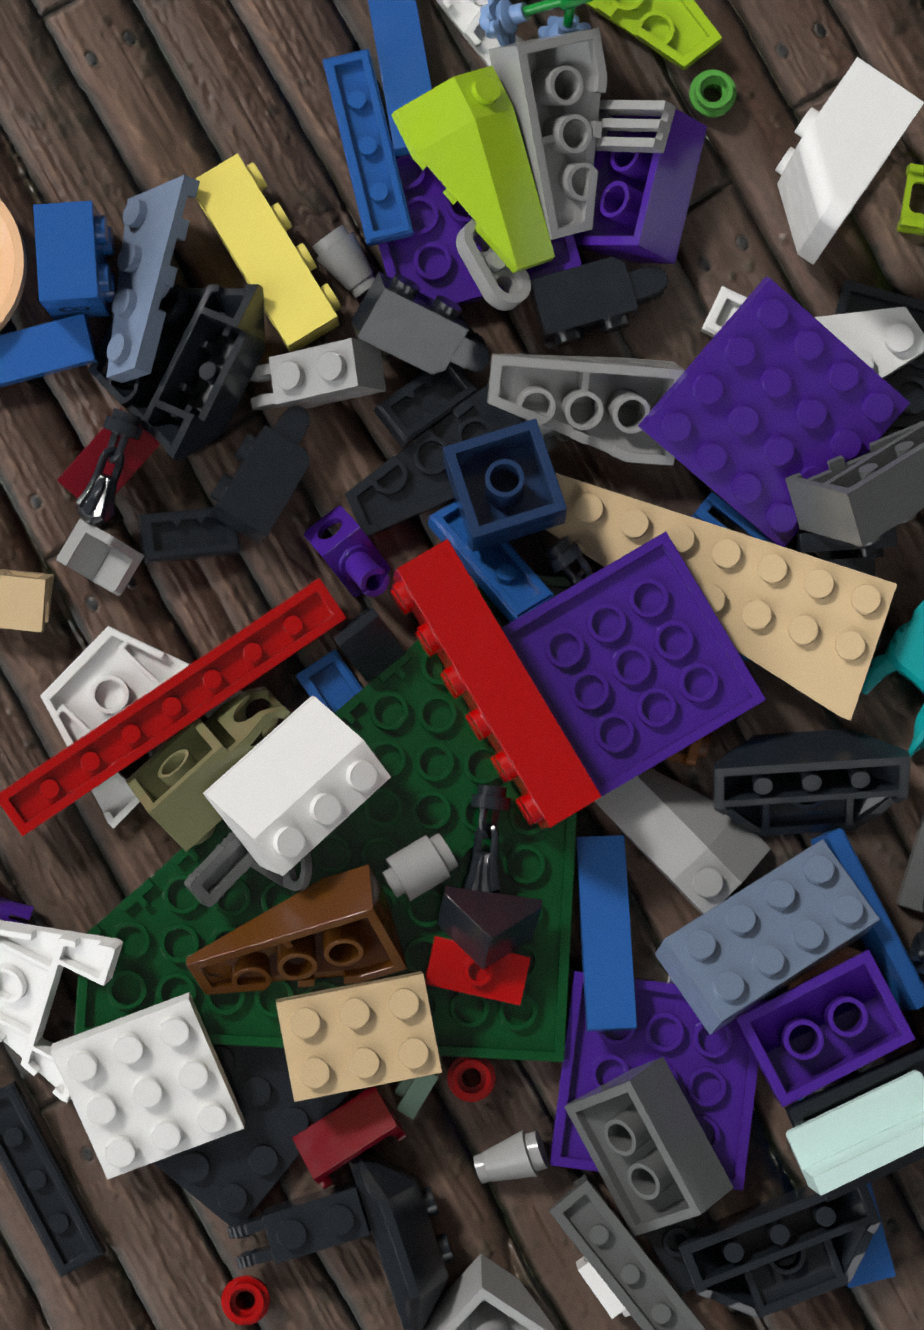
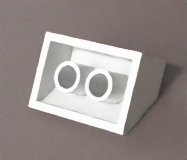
M311 696L203 794L258 865L284 876L390 779L391 776L366 742L321 701Z

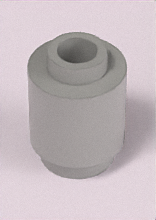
M438 833L431 838L425 835L386 858L389 869L382 872L397 898L405 893L407 898L412 901L450 878L449 872L459 866L448 845Z

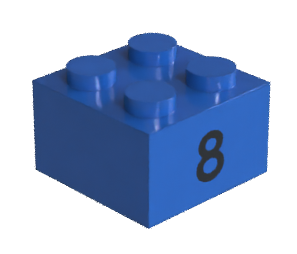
M92 201L33 205L39 302L54 320L82 313L87 318L110 317V302H113L117 293V280L115 273L110 272V266L107 263V255L115 254L113 228L107 225L106 215H100Z

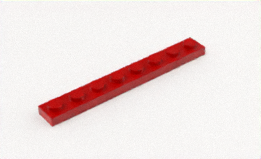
M317 578L0 791L1 807L23 837L345 620L346 616L322 580Z

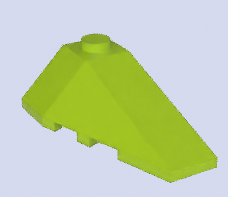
M493 65L454 76L392 113L391 116L414 161L422 170L428 167L446 187L443 194L453 205L457 201L476 221L475 230L513 274L550 262L555 258L516 114Z

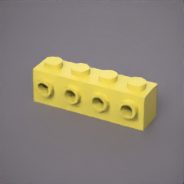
M237 153L195 178L200 181L195 199L247 284H259L263 287L264 312L288 351H298L338 327L339 321L335 312L342 307L327 283L319 287L311 271L316 269L317 266L303 243L296 247L286 233L287 230L292 228V225L279 203L277 202L270 206L261 191L268 186L256 165L252 162L245 166Z

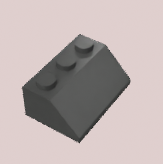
M664 1057L633 1068L564 1106L634 1237L699 1216L734 1188Z

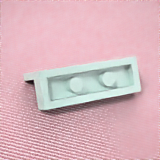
M913 1070L786 1132V1137L808 1187L819 1195L826 1194L924 1146V1077L921 1072Z

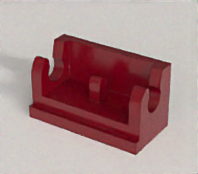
M105 428L98 432L57 479L77 499L90 482L100 454L108 446L112 432ZM143 429L140 440L131 438L128 440L123 453L124 466L117 484L116 494L160 445L145 429ZM119 436L115 446L116 448L118 447L121 436ZM106 462L103 473L111 476L115 464Z
M372 1086L292 1137L314 1181L318 1185L321 1183L322 1187L326 1189L333 1185L329 1176L330 1173L391 1134L398 1141L403 1140L407 1135L390 1103L376 1086Z

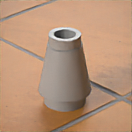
M342 224L312 246L319 256L315 260L350 291L355 299L371 287L375 276L354 231L349 234Z
M523 1129L473 1157L475 1169L482 1184L490 1181L497 1182L537 1177L540 1170L549 1168L546 1149L537 1130L527 1133Z

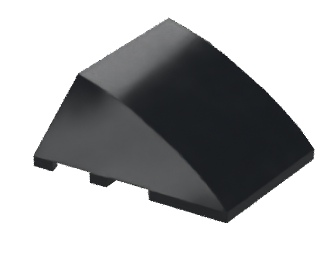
M245 284V288H223L221 285H208L207 288H183L180 285H173L165 297L161 299L159 309L166 312L151 374L124 383L107 378L109 361L107 347L111 340L113 320L96 352L98 362L90 364L88 371L122 406L127 408L131 414L142 417L140 425L153 435L165 448L164 450L177 462L224 434L265 350L263 287L259 284Z

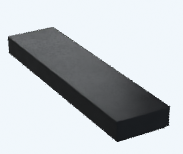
M16 1081L0 1089V1163L61 1278L104 1255L106 1251Z

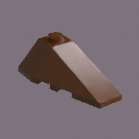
M370 865L319 880L304 891H300L186 958L187 967L206 995L265 990L274 981L298 980V988L315 986L314 979L344 977V984L361 983L407 969L406 959L386 894Z

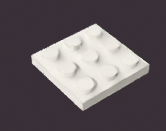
M190 992L58 1041L51 1046L50 1052L107 1180L244 1129L245 1119Z

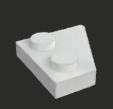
M906 307L814 317L883 379L924 354V333Z

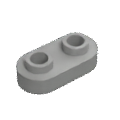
M471 219L457 235L456 247L458 253L484 299L496 309L503 311L512 310L523 302L530 293L531 280L526 270L513 274L475 230L476 221ZM475 243L481 247L482 251L478 250Z

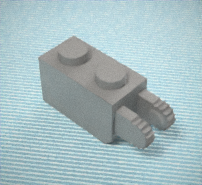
M355 338L269 357V363L257 366L250 381L254 382L272 380L273 393L260 394L257 397L251 398L252 410L258 411L284 406L292 407L293 405L313 408L386 391L381 349Z

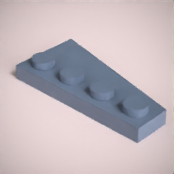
M182 175L127 199V205L123 212L124 233L122 249L117 260L119 268L117 293L112 303V311L114 313L112 335L107 347V357L109 359L107 378L120 383L151 374L166 312L159 309L160 302L168 293L170 287H173L178 269L170 266L176 239L185 241L190 222L182 218L187 197L196 198L200 181L187 175Z

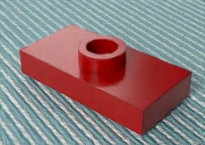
M434 936L425 984L520 1005L531 957L509 953L483 970L454 940Z

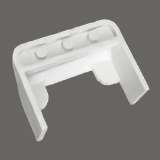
M858 57L820 112L811 107L794 132L802 137L796 149L793 147L789 148L775 169L781 175L777 185L797 254L812 265L819 258L924 104L921 99Z

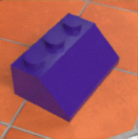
M676 109L664 153L595 151L594 167L598 171L593 227L591 230L573 234L577 249L613 256L636 263L675 264L707 126ZM612 116V118L661 119L658 116ZM608 131L606 137L655 138L657 132Z
M869 950L736 1017L777 1102L782 1107L915 1040Z

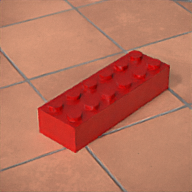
M444 540L398 567L393 577V589L390 590L396 604L404 615L412 611L420 625L417 627L418 631L415 632L420 644L429 657L437 653L446 668L440 674L445 686L454 699L462 695L471 712L465 715L470 728L479 741L486 737L496 752L494 756L490 757V760L503 782L506 783L512 780L520 792L521 796L515 799V802L528 824L538 823L541 829L551 828L601 798V794L449 540Z

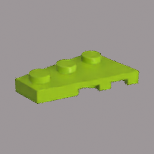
M593 0L585 3L588 7L683 71L722 42V36L694 0Z

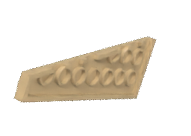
M555 473L567 507L564 524L545 529L559 539L566 535H569L573 541L578 539L585 548L583 554L603 567L666 531L737 652L839 717L849 721L852 720L897 587L896 583Z

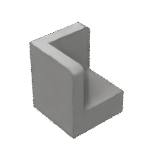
M79 519L56 560L113 594L120 596L144 555L103 530Z

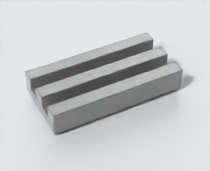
M600 100L598 121L603 122L601 138L596 139L595 151L664 153L676 106L664 100ZM612 116H658L661 119L612 118ZM608 131L657 132L655 138L606 137Z

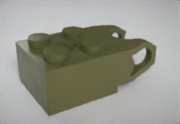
M265 686L248 689L222 705L206 721L202 722L198 718L184 727L125 782L147 812L187 852L192 846L206 841L213 834L216 825L222 820V817L204 796L203 792L275 729L279 718L286 719L291 713ZM262 698L269 702V709L259 711L247 720L245 711L251 701Z

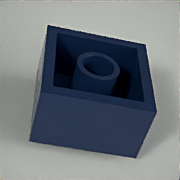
M536 418L443 447V464L473 552L565 523L567 507Z

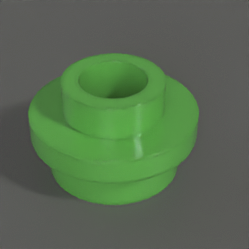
M714 69L698 74L692 81L689 89V100L693 109L700 115L708 118H717L729 112L735 103L737 95L736 86L732 78L725 72ZM714 88L719 91L721 98L716 102H710L704 97V91Z

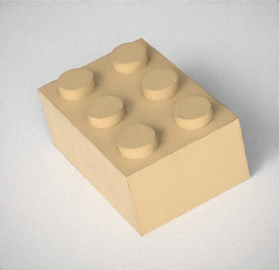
M421 971L276 1000L294 1102L442 1073L424 974Z

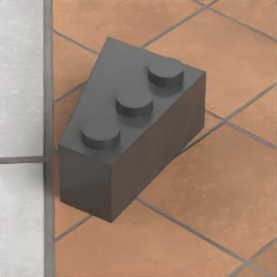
M924 421L869 443L871 452L846 463L841 455L827 461L829 470L808 479H804L800 473L785 478L800 529L863 547L876 543L881 539L883 533L896 525L913 520L917 516V512L924 508Z

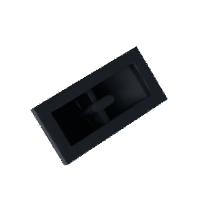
M368 607L332 635L367 682H370L406 654L372 607Z
M445 886L437 925L484 970L534 938L542 910V900Z

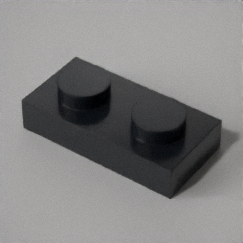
M893 527L883 533L879 541L863 547L812 532L796 533L793 537L795 551L807 553V555L822 560L836 559V551L854 549L855 558L884 557L885 547H897L896 527Z

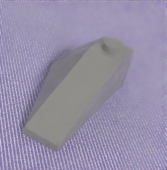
M599 27L531 39L489 49L491 65H493L516 114L550 240L591 230L593 227L598 171L594 167L596 139L602 136L603 122L598 121L601 93H606L607 70Z
M492 353L487 402L526 420L536 418L540 426L548 427L580 443L588 444L609 453L611 456L625 462L674 466L675 457L638 425L685 370L673 361Z
M653 768L646 770L594 801L701 915L722 903L742 884L771 849L757 834L736 823L726 814L722 815L715 811L713 800Z
M482 1254L450 1286L423 1330H556L520 1280Z

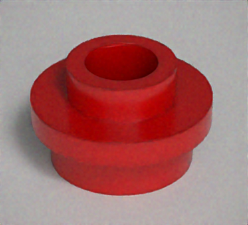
M457 1057L451 1063L447 1074L448 1085L452 1093L457 1098L466 1102H477L487 1097L493 1090L496 1079L493 1065L487 1058ZM474 1068L480 1072L481 1079L476 1085L470 1086L463 1082L462 1074L466 1069Z
M241 1275L233 1278L225 1286L221 1296L223 1312L229 1320L239 1325L257 1323L265 1316L270 1305V1293L267 1286L259 1278L251 1275ZM240 1292H251L255 1297V1303L251 1307L241 1306L237 1301V1295Z

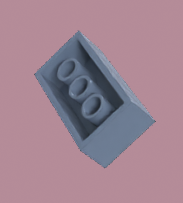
M822 839L666 937L655 952V955L707 1032L711 1035L735 1020L737 1016L752 1009L866 935L880 919Z

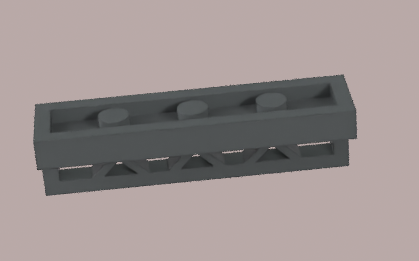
M585 1173L573 1182L575 1188L548 1209L642 1330H708Z

